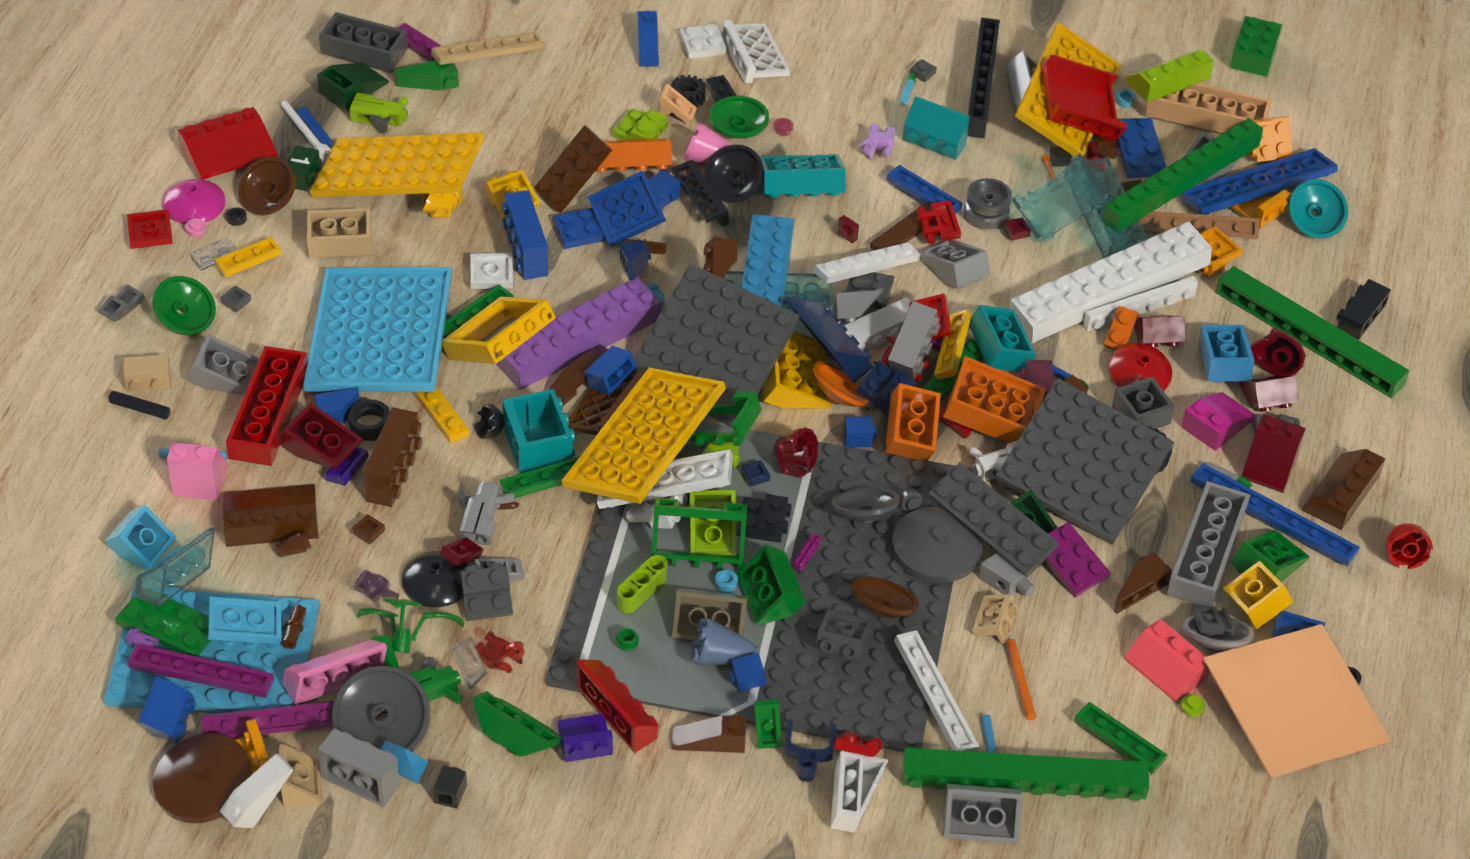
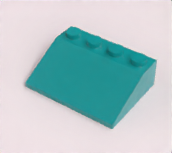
M838 154L759 156L764 165L762 189L764 195H768V197H779L780 194H788L790 197H798L800 194L819 196L820 193L838 196L840 193H845L846 169Z

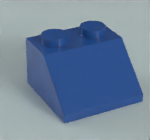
M156 676L138 722L150 735L178 743L180 736L182 737L186 732L187 718L195 709V697L190 691Z

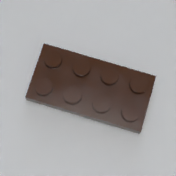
M584 125L535 185L534 189L558 212L562 213L611 153L612 149L588 126Z

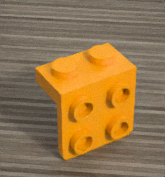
M1284 189L1274 197L1265 195L1258 199L1246 201L1243 204L1231 206V208L1242 217L1260 218V229L1287 211L1291 193Z

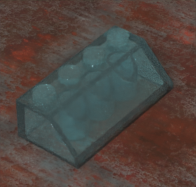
M210 527L189 538L142 574H139L135 580V597L160 607L206 572L211 566L215 528Z

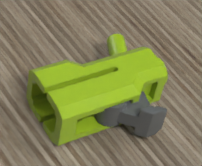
M358 92L350 107L351 121L376 125L378 131L385 134L388 132V125L402 126L403 122L407 121L408 110L405 109V105L409 100L403 96L397 102L377 99L371 94Z

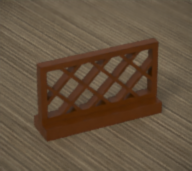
M639 369L636 374L632 373L622 382L630 381L629 384L623 386L621 383L620 387L616 388L610 395L604 393L594 397L600 391L590 389L569 416V429L572 428L574 432L597 435L647 370ZM620 394L618 398L612 400V397ZM607 399L610 400L609 402L597 405V403ZM595 405V407L584 411L586 407ZM609 409L608 412L601 414V411ZM596 413L599 414L598 416L593 417V418L588 419V420H587V418H586V417H589V416L594 415V414H596ZM583 418L585 420L581 423L574 424V422L581 420ZM596 423H599V424L597 425L598 428H597V427H591V425H594V424H596Z

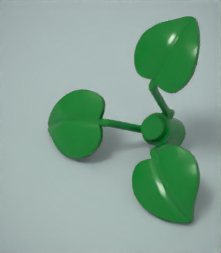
M382 597V601L390 603L396 609L401 607L399 628L397 629L395 617H398V614L375 608H361L357 613V618L368 614H380L390 619L394 651L410 653L411 641L416 640V635L426 619L445 618L455 621L464 627V620L457 615L441 612H423L414 632L410 634L411 629L404 628L405 605L421 607L422 604L408 599L399 600L394 597Z

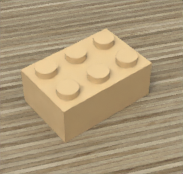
M370 208L307 211L309 258L372 255Z

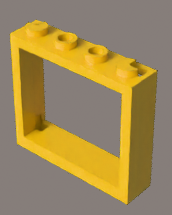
M499 297L444 338L442 346L449 360L497 364L556 317L548 300ZM509 318H518L488 342L480 341ZM498 352L499 356L495 358L493 353Z

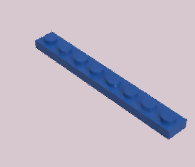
M1203 463L1191 476L1190 482L1202 489L1205 488L1208 481L1250 494L1247 513L1347 567L1359 552L1360 547Z

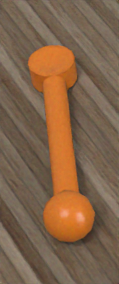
M1044 155L1042 156V162L1047 166L1051 176V183L1056 185L1059 180L1055 177L1049 163L1050 157Z

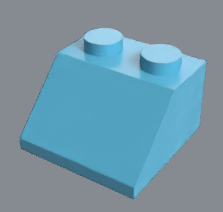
M146 505L131 510L105 542L120 558L145 569H150L174 541L176 536Z

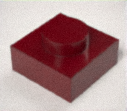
M843 215L838 219L837 234L853 244L858 240L859 224Z
M1023 217L1004 221L1003 228L1012 241L1031 236V229Z

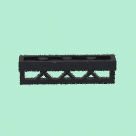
M693 159L672 167L671 173L681 181L682 189L706 224L717 220L721 227L729 225L727 208ZM686 170L687 176L680 175L679 172ZM691 182L695 188L688 187L689 183ZM698 195L701 196L703 201L697 200ZM707 208L710 209V211L712 212V214L707 215V213H706Z

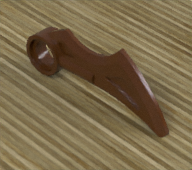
M1092 135L1100 144L1097 152L1101 155L1115 159L1121 153L1116 147L1119 145L1116 141L1100 135Z

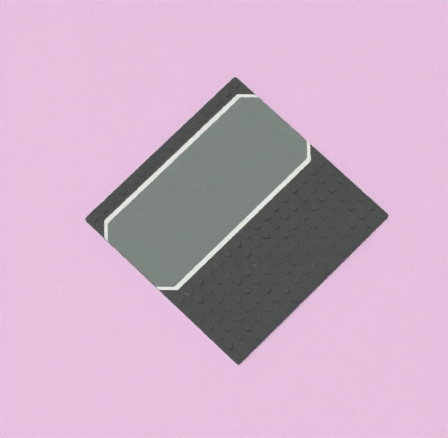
M701 422L694 432L732 433L734 430L730 426ZM749 430L739 446L741 459L738 466L732 468L731 484L717 490H736V504H742L744 497L765 500L766 494L789 497L788 504H792L791 516L786 517L785 521H789L788 532L782 535L781 543L745 538L743 566L765 544L785 551L791 567L792 561L798 556V552L804 543L808 541L807 539L810 534L815 533L821 537V544L809 562L805 563L806 566L802 571L792 567L806 600V603L793 616L758 625L747 602L743 637L753 642V645L758 646L767 685L739 692L737 683L732 684L729 670L733 669V665H697L692 662L693 654L690 653L693 640L672 638L678 588L725 593L719 591L714 584L716 573L721 571L717 569L718 562L699 561V568H694L695 561L677 559L676 566H671L672 559H667L666 582L634 612H620L617 608V588L651 557L653 528H651L649 522H628L626 514L631 503L611 508H598L545 684L549 687L581 692L577 688L576 662L579 660H600L606 667L609 666L613 670L615 678L620 683L623 682L628 687L630 695L634 699H638L642 704L711 717L721 715L746 716V723L756 725L754 701L779 700L781 730H787L788 719H793L792 732L830 738L831 726L836 724L835 740L841 734H845V732L859 734V739L868 741L872 738L881 739L884 749L904 752L905 748H922L929 706L894 639L896 635L917 630L937 667L953 581L938 583L919 579L905 571L896 561L892 551L893 532L897 523L905 515L912 512L905 511L900 503L894 511L871 523H861L838 514L832 508L831 501L834 496L844 491L858 488H883L896 492L899 498L907 490L918 491L922 496V503L917 509L941 507L930 498L929 492L955 465L914 460L898 455L818 442V457L812 472L797 478L782 474L778 461L772 456L774 444L782 435ZM686 442L674 460L701 455L710 442H704L702 446H697L696 442ZM762 460L770 474V481L749 487L741 473V466ZM687 495V497H688L687 505H686V506H682V507H690V496H689V495ZM681 517L679 522L674 523L673 528H658L657 549L691 553L690 517ZM736 536V551L738 555L740 549V537ZM722 563V570H731L736 573L738 571V564ZM860 577H875L894 582L908 589L917 597L919 601L918 609L915 613L906 617H877L866 610L855 599L851 592L852 582ZM739 579L736 589L725 594L745 596ZM828 609L873 620L872 630L861 659L847 658L843 654L836 652L826 653L820 648L815 647L818 630ZM631 628L638 634L639 644L635 649L625 651L616 645V635L620 630Z

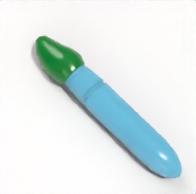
M914 72L907 77V82L901 96L902 105L908 102L913 84L916 81Z

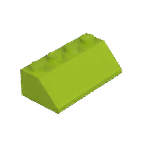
M1202 49L1124 77V80L1148 103L1210 79L1214 60Z

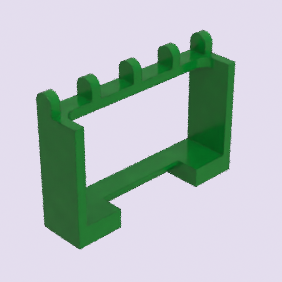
M736 392L733 396L735 405L714 404L708 414L737 415L732 424L734 432H694L687 442H696L697 446H702L704 442H715L716 446H722L724 442H733L734 446H740L762 410L756 392Z
M655 498L651 556L661 555L666 559H672L671 566H676V561L679 559L695 561L694 568H699V561L718 562L717 569L722 570V563L738 564V570L743 567L747 504L724 503L723 510L678 506L679 499ZM659 515L742 521L739 554L731 556L657 549Z

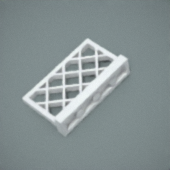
M731 20L723 21L721 29L722 38L745 84L752 83L753 78L790 75V70L765 23L733 25ZM762 30L763 34H759L755 31ZM737 31H741V32L745 33V35H742V34L738 33ZM749 36H752V37H754V38H756V39H758V40L755 41V40L749 38ZM763 41V42L769 44V46H766V45H764V44H762V43H760V42ZM743 42H745V43H747V44H750V45H752V46H751V47H748V46L744 45ZM755 48H758V49H760V50H763L764 52L761 53V52L755 50ZM769 53V54L775 56L776 58L774 59V58L768 56L767 54ZM750 54L758 57V59L750 57ZM761 60L769 62L770 65L761 62ZM775 65V66L780 67V68H782V69H776V68H774L773 66ZM756 66H757V67H760V68H762V69H764V70H759V71H757V70H756Z

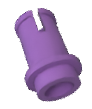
M131 628L126 636V642L130 646L140 644L157 648L159 642L158 638L140 632L139 628Z

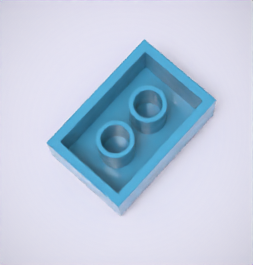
M1201 325L1199 350L1208 381L1216 383L1222 381H1235L1238 383L1251 381L1254 357L1244 325Z

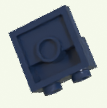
M879 360L856 391L889 416L890 396L898 384L901 383L914 387L917 382L900 369L895 373Z

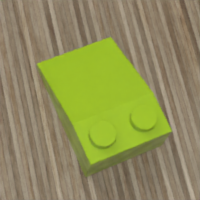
M736 490L690 492V507L724 510V503L736 504ZM690 517L691 553L737 555L736 521Z

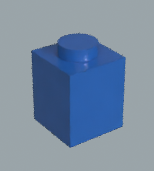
M872 416L845 418L844 434L846 447H872L873 438H877V425H873Z
M759 652L731 659L733 669H730L729 673L732 684L737 683L739 692L767 685Z

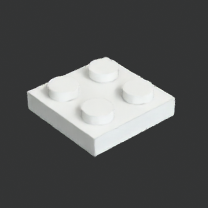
M718 24L680 28V36L688 59L726 54V46Z
M512 253L470 254L471 289H493L497 285H501L505 289L513 288Z

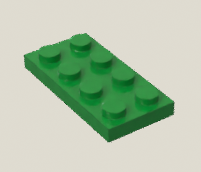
M144 586L140 588L115 618L117 625L127 630L139 628L140 632L158 638V644L186 655L199 657L212 641L208 640V615Z

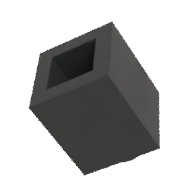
M442 766L433 787L434 803L458 809L467 787L466 771L457 767Z

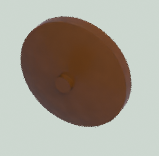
M214 733L195 735L177 743L161 758L153 777L154 794L165 813L176 820L186 823L213 821L224 816L220 812L232 792L253 774L252 764L247 752L236 740Z

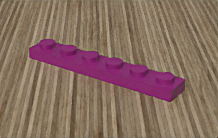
M136 644L128 661V666L131 669L263 698L267 697L274 681L273 673Z
M334 701L201 715L203 734H221L230 738L244 736L243 733L247 732L246 722L256 719L260 734L333 726L332 711Z

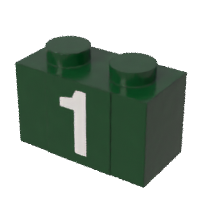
M295 145L287 160L296 176L295 189L307 191L310 184L314 183L315 174L322 166L319 150Z

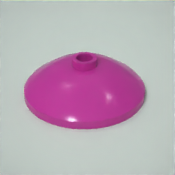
M189 179L179 182L171 187L163 198L164 210L169 209L170 218L181 224H186L187 221L193 218L202 219L205 223L211 221L223 211L226 203L225 194L218 185L201 179Z

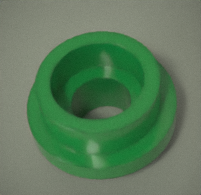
M624 628L616 635V645L622 650H633L639 644V636L631 628Z

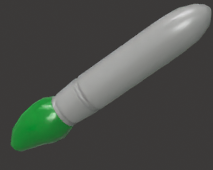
M1210 462L1203 463L1247 487H1252L1251 482L1243 476H1238Z

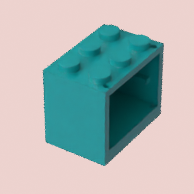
M554 389L502 400L503 430L519 474L572 459L575 456V449L572 443L575 441L574 431L568 427L567 413L562 412V400L556 396Z

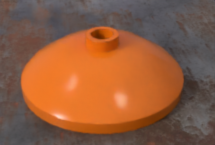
M824 362L815 363L813 375L819 388L825 393L827 400L844 406H866L869 400L856 391L859 386L856 381L853 383L843 371Z

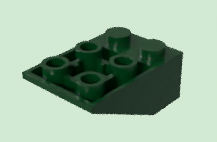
M362 62L331 65L317 74L319 93L344 110H348L351 107L358 92L372 94L389 83L387 78Z

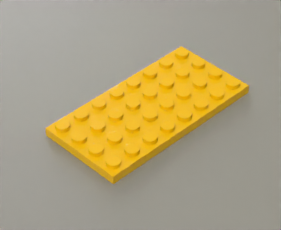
M1058 22L1050 35L1015 113V117L1067 151L1070 155L1081 160L1085 155L1093 133L1049 120L1041 66L1051 54L1118 75L1121 64Z
M482 132L338 138L332 148V153L329 154L312 185L310 194L312 197L459 192L485 138Z
M648 368L562 479L563 487L641 504L725 391V383Z

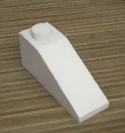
M275 754L232 792L220 812L234 827L254 828L294 769L280 754Z

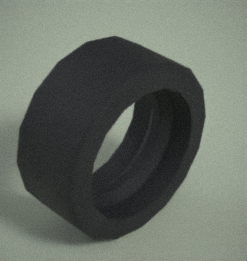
M367 399L359 401L349 411L350 430L363 438L364 441L378 440L390 414L388 406L378 400ZM366 415H376L382 418L381 422L371 426L362 425L357 422L358 419Z

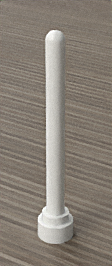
M283 101L281 107L312 146L319 150V158L322 159V162H325L329 154L332 153V150L328 145L321 144L287 101Z

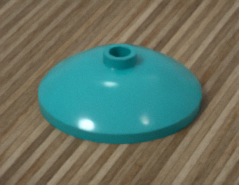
M1319 179L1308 180L1300 184L1290 196L1288 204L1289 216L1294 226L1304 235L1315 239L1329 238L1337 234L1346 224L1348 218L1346 198L1339 188L1332 183ZM1311 211H1315L1316 216H1313Z

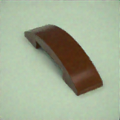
M600 346L584 353L571 363L554 381L549 390L554 389L556 396L561 398L563 406L577 395V388L587 381L585 371L608 350L607 348Z

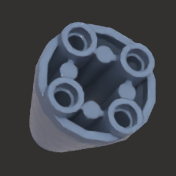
M700 618L697 626L699 636L697 640H693L690 653L693 654L692 662L697 665H732L731 659L758 653V646L753 645V642L709 618Z

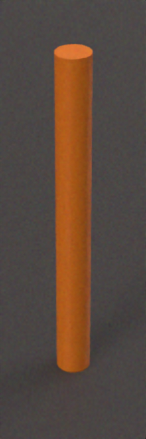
M1009 639L1006 644L1025 714L1028 720H1033L1036 718L1016 641Z

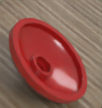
M1130 343L1119 347L1112 354L1108 364L1109 375L1118 388L1154 377L1162 390L1165 391L1172 379V367L1167 357L1158 349L1147 344Z

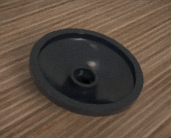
M729 145L718 150L709 159L704 177L721 201L737 203L750 198L757 192L763 182L764 165L759 155L753 149L744 145ZM741 177L739 181H735V179Z
M440 551L422 553L410 560L405 566L401 578L402 588L409 599L421 603L422 606L432 608L449 606L463 598L460 574L461 571H465V567L468 565L467 563L459 566L452 565L440 554Z

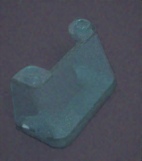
M1081 154L1072 158L1074 163L1071 167L1065 166V171L1033 192L1029 190L1027 192L1028 196L1022 197L1018 194L1011 199L1038 241H1050L1056 232L1094 207L1099 208L1107 202V193Z

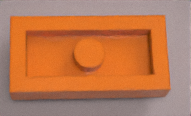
M1118 306L1104 346L1116 350L1128 344L1139 312Z

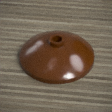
M266 157L254 162L246 169L239 182L238 195L241 204L255 215L265 216L278 212L287 205L294 194L296 187L295 173L286 161L277 157Z
M860 577L852 582L851 592L855 599L866 610L877 617H906L915 613L918 609L919 601L917 597L908 589L894 582L875 577Z

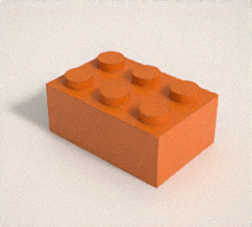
M901 383L898 384L890 396L886 453L914 460L928 461L936 451L941 393Z

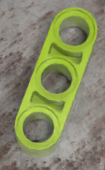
M661 555L651 556L617 588V608L620 612H634L666 582L668 562L665 557Z

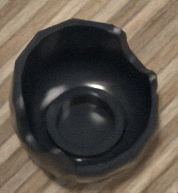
M493 404L483 405L481 410L477 412L481 419L475 423V430L481 439L494 438L503 430V414Z

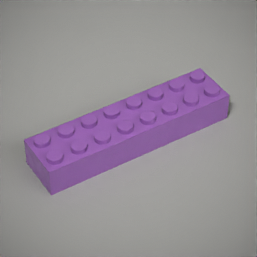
M636 277L634 280H630L556 316L553 321L500 360L496 365L521 390L569 366L589 350L600 346L606 348L654 324L661 314L662 302Z

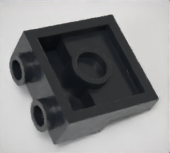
M766 494L765 500L744 497L742 504H747L745 538L781 543L782 535L788 532L789 521H785L786 517H790L792 511V504H788L789 497ZM738 521L736 530L737 537H740L741 535L742 521Z

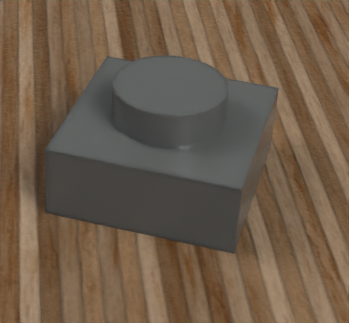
M920 59L910 68L909 74L914 72L915 78L926 82L936 74L937 67Z
M236 285L220 297L221 303L235 312H238L252 301L251 295Z

